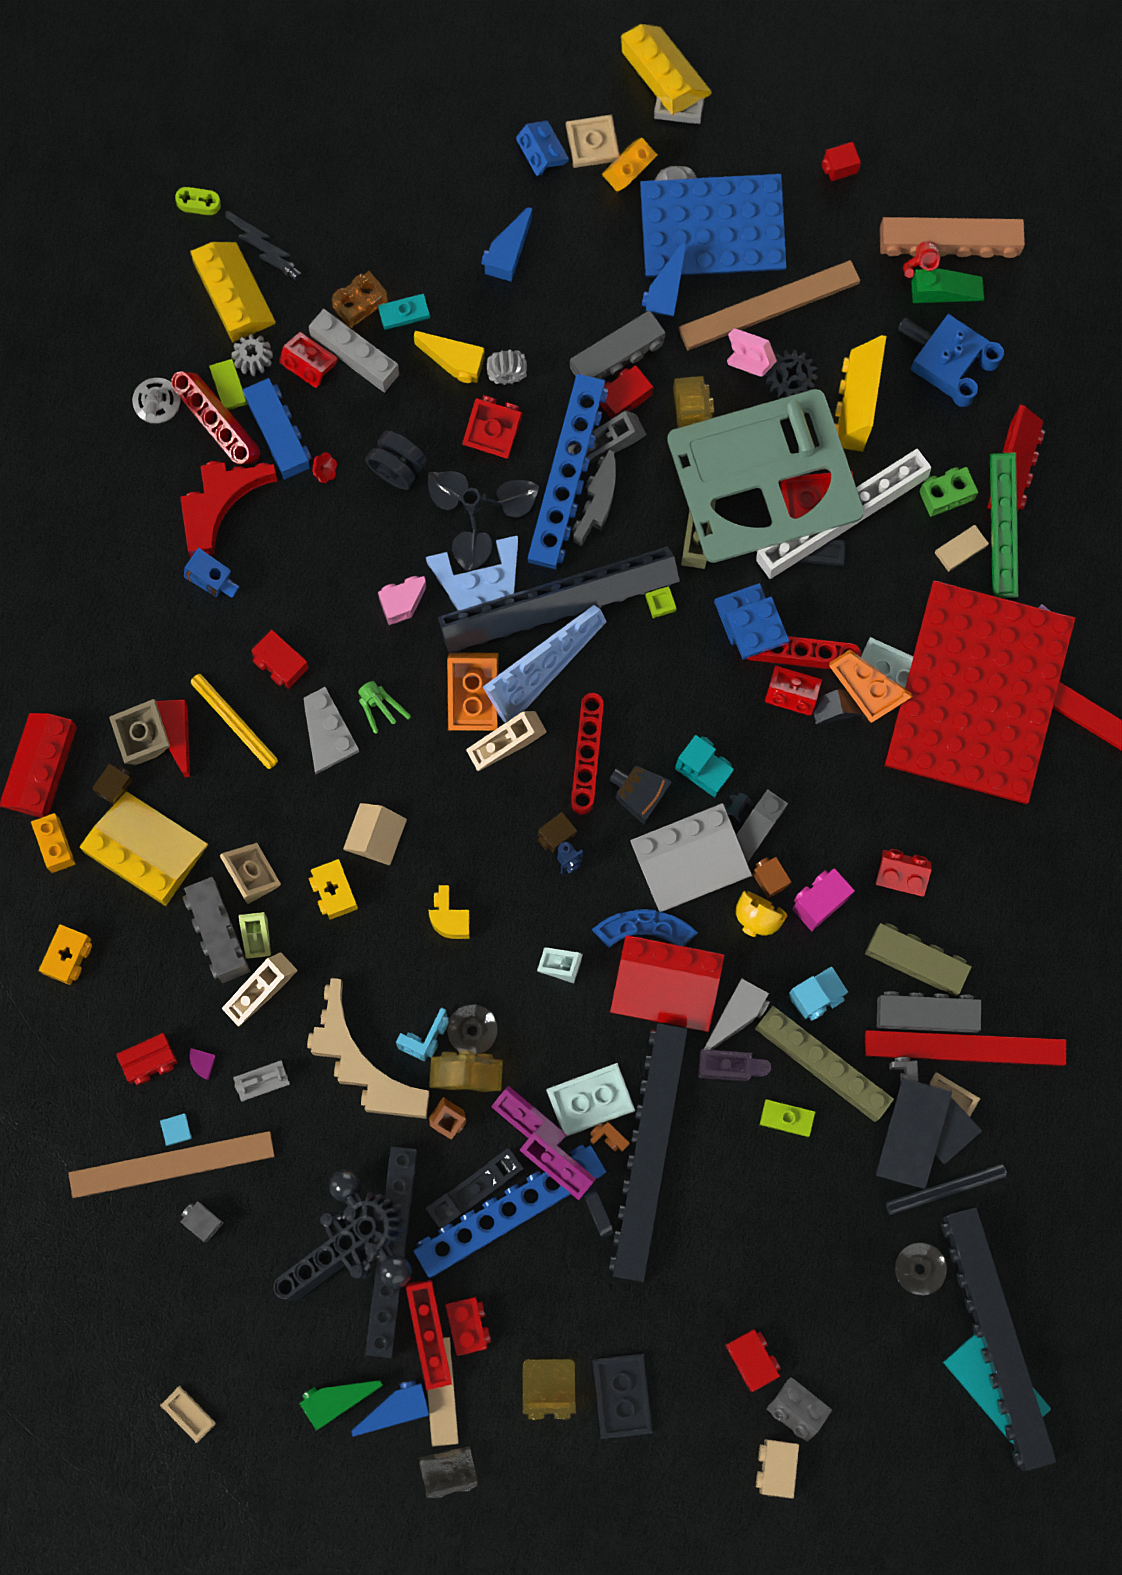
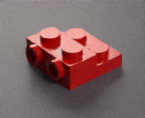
M483 395L482 399L476 398L462 445L508 459L524 412L518 411L520 406L506 402L505 407L496 404L497 399Z

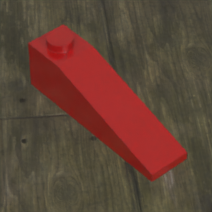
M430 1278L407 1283L406 1290L426 1389L431 1390L452 1385L432 1280Z

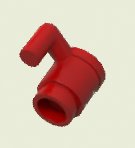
M931 241L921 242L915 250V257L903 266L905 276L908 278L914 275L913 269L919 265L927 271L936 269L940 262L937 245Z

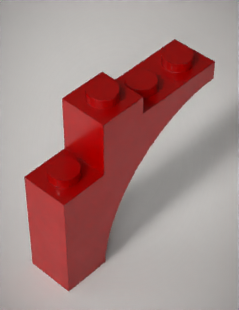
M212 461L201 466L204 493L190 492L186 496L181 497L190 557L193 556L198 548L210 556L215 555L216 535L225 514L238 499L249 491L268 483L277 482L274 464L260 463L252 468L235 467L231 471H227L225 462Z

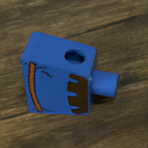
M200 548L196 550L185 566L184 578L216 597L222 591L233 598L240 585L229 579L231 571ZM216 576V577H218L219 579H218V580H213V579H211L210 577Z

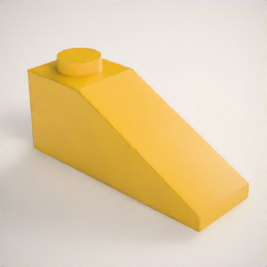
M415 331V345L452 376L464 383L478 382L484 360V348Z

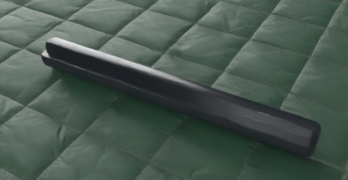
M999 1164L887 1201L886 1208L888 1213L892 1215L1007 1176L1004 1165Z

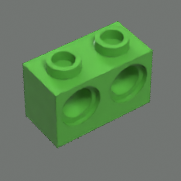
M958 467L953 468L939 478L937 476L929 477L924 481L919 491L930 517L971 502L978 494L967 467L960 470ZM953 483H961L964 489H957ZM931 491H939L942 497L937 498L933 496Z

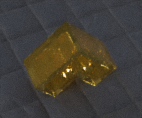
M703 376L675 379L673 389L678 428L712 419V412H714L713 398H709V386L704 384Z
M459 1051V1055L453 1052H442L441 1057H431L429 1088L443 1090L467 1089L481 1092L501 1091L502 1060L492 1059L493 1055L477 1054V1056H474L473 1051Z

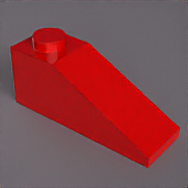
M185 700L156 701L170 743L168 748L183 775L190 777L188 706Z

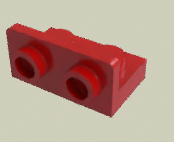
M299 332L283 346L279 362L317 388L321 383L322 377L336 365L338 358Z
M775 666L765 702L806 715H812L822 679Z
M476 1297L446 1304L457 1356L487 1349L486 1343H490L491 1340L488 1327L483 1328L481 1323V1317H485L482 1301L477 1302Z

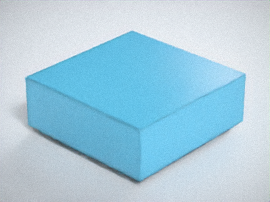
M186 1114L160 1121L167 1146L192 1139Z

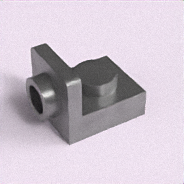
M910 1057L895 1058V1062L889 1064V1070L904 1069V1073L900 1075V1083L902 1077L918 1081L917 1061H910Z

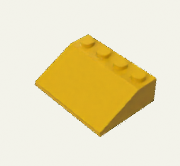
M881 335L851 350L849 358H844L842 372H846L845 380H841L839 394H843L842 402L837 403L835 416H839V423L835 424L842 448L863 451L873 427L886 336Z
M126 791L93 827L80 848L85 854L166 906L208 844Z

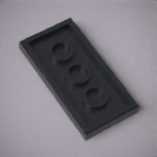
M902 1077L877 1166L876 1176L926 1188L952 1090Z

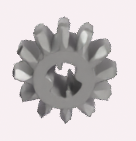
M250 334L249 340L241 336L242 344L235 343L234 349L236 351L232 352V358L236 360L234 362L236 368H241L244 374L250 370L253 376H255L256 370L264 373L263 366L270 367L271 361L269 359L273 357L272 351L269 350L271 348L269 342H264L261 336L255 340L252 334Z
M501 350V352L493 353L488 358L487 372L489 379L496 384H513V382H520L521 379L526 377V359L524 354H521L519 351Z

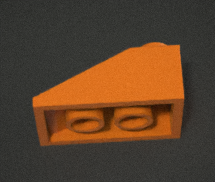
M498 653L449 654L448 730L498 729V712L483 686L499 675Z

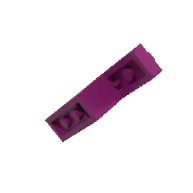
M508 1086L492 1105V1108L529 1138L520 1151L579 1200L596 1178L558 1147L566 1134Z

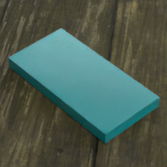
M974 1334L943 1363L1006 1436L1004 1426L1008 1425L1005 1414L1001 1415L999 1413L996 1400L1000 1399L997 1389H992L989 1382L988 1374L992 1373L989 1363H984L980 1349L984 1348L981 1338L977 1339ZM1034 1389L1043 1417L1051 1408Z

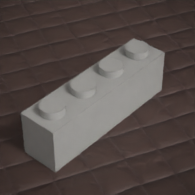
M325 309L309 325L312 339L383 392L399 376L397 363Z

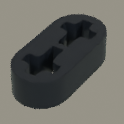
M596 1189L584 1193V1198L601 1238L613 1235V1229Z

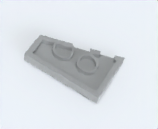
M325 687L303 698L316 774L359 752L356 743Z

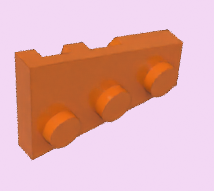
M851 650L829 663L830 668L871 723L912 697V693Z

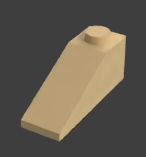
M523 711L466 750L476 769L480 771L529 745L547 732L535 711Z
M282 953L267 958L222 1009L238 1027L241 1026L277 993L298 970Z

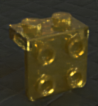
M572 1360L524 1361L523 1414H528V1419H544V1414L552 1413L555 1414V1419H569L570 1413H576L574 1362Z

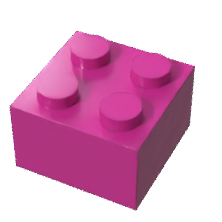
M835 869L830 873L826 870L822 872L812 884L814 887L811 889L808 886L805 887L794 899L796 904L792 910L811 931L843 905L854 892V889Z

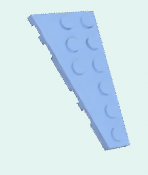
M595 605L590 607L483 686L503 722L506 723L523 712L606 623L605 617Z

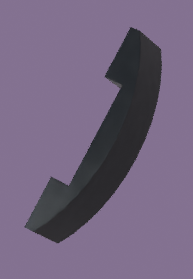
M507 1148L457 1187L429 1205L426 1210L438 1227L442 1229L523 1170V1167L511 1150Z

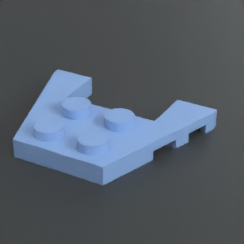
M517 536L496 540L501 560L500 565L453 575L447 552L426 557L428 566L433 570L458 611L514 594L518 547Z

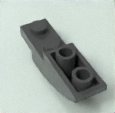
M611 450L608 451L606 457L603 455L600 457L596 466L599 470L595 477L590 476L585 486L588 489L587 498L590 500L587 501L583 509L585 515L582 521L577 520L571 532L574 534L573 542L580 546L585 542L592 527L602 530L611 508L616 476L614 452Z

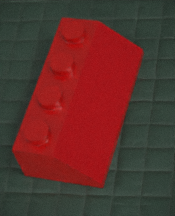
M1023 405L1019 406L1011 421L1003 453H1016L1017 511L1019 508H1024L1027 495L1023 493L1025 487L1029 488L1033 474L1029 473L1031 465L1035 466L1039 452L1035 451L1036 446L1041 444L1045 433L1044 430H1041L1043 421ZM990 496V500H989L988 507H987V508H990V509H991V496Z
M29 713L0 801V807L40 818L49 815L77 729L72 720L52 714Z

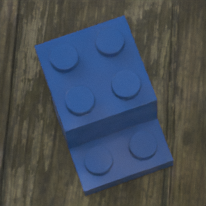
M760 583L714 600L731 645L737 644L742 659L789 643L772 597H765Z

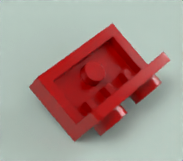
M896 849L883 850L876 885L924 897L932 870L931 862L920 855L911 857L904 855L903 852Z

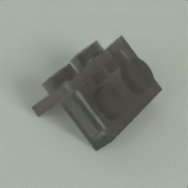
M470 1446L419 1458L427 1498H441L448 1493L456 1491L466 1492L478 1486Z

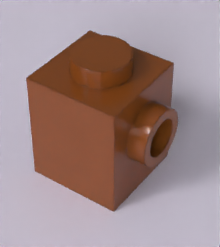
M444 1097L429 1117L430 1126L451 1140L456 1132L459 1133L466 1123L464 1110Z

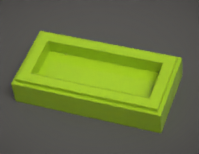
M230 359L211 365L210 369L220 400L226 409L230 410L247 405L233 360Z

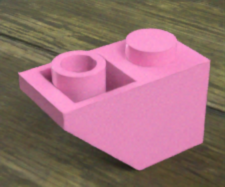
M418 576L410 577L404 581L405 583L397 586L390 584L378 592L379 600L389 625L413 616L426 589L424 576L420 578Z

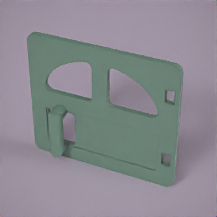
M810 390L674 429L668 434L669 448L704 556L709 562H719L861 520L863 517L864 509L825 395L820 390ZM804 413L810 415L820 444L819 447L815 448ZM786 418H790L799 445V453L796 454L790 453L780 421ZM687 455L690 466L683 469L679 457ZM820 469H828L831 472V483L823 499L804 516L798 519L791 518L778 483L782 480ZM760 488L772 519V525L766 528H752L734 524L719 516L712 509L711 503L719 498ZM709 523L713 534L705 536L701 524Z

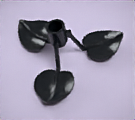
M458 472L428 473L429 493L439 508L453 510L461 501L469 512L473 533L462 532L455 537L452 543L453 555L465 571H472L482 566L492 552L490 536L486 533L477 534L475 513L482 509L483 502L485 501L495 506L503 505V511L506 515L517 518L531 511L539 492V486L533 482L512 480L502 484L497 489V497L500 500L498 502L487 498L486 495L480 496L476 489L469 488L465 476Z

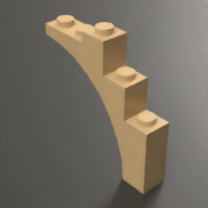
M331 978L330 985L326 984L324 999L328 1000L327 1010L323 1009L321 1015V1024L325 1025V1027H314V1033H309L307 1047L311 1048V1053L317 1056L341 1058L340 1062L336 1061L334 1077H338L340 1084L368 1087V1090H363L361 1105H365L366 1112L427 1119L429 1091L412 1088L390 1079L377 1070L361 1054L352 1040L345 1022L342 1005L343 983L341 979Z

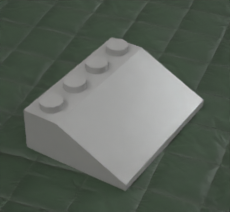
M723 803L630 840L659 912L671 909L752 876Z

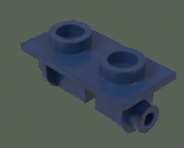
M561 843L558 847L559 853L557 856L561 864L560 873L568 872L571 874L581 866L583 850L581 849L579 852H576L570 843Z

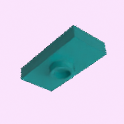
M424 294L378 305L384 330L430 318Z

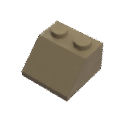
M154 699L109 717L124 763L138 765L158 757L170 747Z

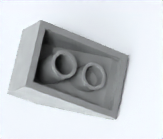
M741 979L703 1052L709 1053L752 1023L756 1017L761 1018L770 1003L766 1000L769 993Z

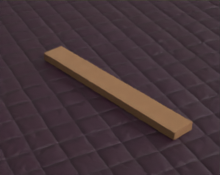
M850 260L680 326L679 332L687 350L724 337L734 328L742 330L858 285L860 279Z
M269 1131L68 1173L72 1197L78 1198L273 1158L275 1155L271 1132Z

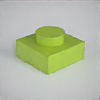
M669 586L646 593L645 597L653 618L676 611Z

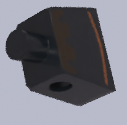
M635 766L629 775L616 768L609 781L620 787L616 794L617 801L644 825L672 783L670 780L638 766Z

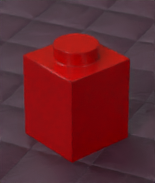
M853 142L826 150L824 160H822L824 172L826 174L829 173L831 181L858 173L861 163Z

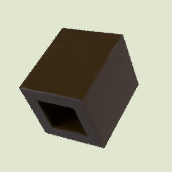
M108 764L92 789L102 798L115 804L129 789L133 781L128 776L130 774L128 770L120 765H117L115 768Z
M561 812L538 830L540 837L537 840L546 851L550 849L552 853H555L561 843L569 842L577 836V830Z

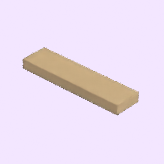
M443 1338L452 1385L428 1390L432 1446L458 1444L450 1338Z

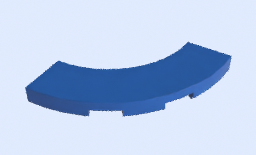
M647 909L616 914L592 929L608 948L625 939L626 935L654 936L672 945L684 947L698 933L686 922L673 915Z

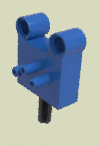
M949 314L933 335L907 318L903 319L898 327L899 331L924 347L914 360L910 370L951 396L954 402L961 407L969 406L978 391V386L974 380L970 378L962 379L976 358L979 359V364L984 370L992 371L999 366L1004 355L1003 347L1000 344L988 341ZM986 354H993L996 359H990ZM965 389L970 395H963L960 390Z

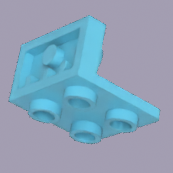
M440 1009L424 1044H422L420 1037L408 1032L406 1036L400 1033L396 1041L398 1049L423 1061H426L428 1056L432 1058L438 1046L436 1038L438 1034H444L449 1024L446 1010Z

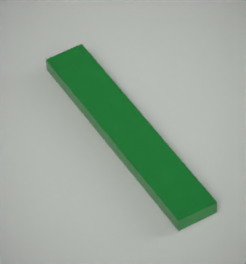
M1016 453L990 454L993 596L998 598L1018 597Z

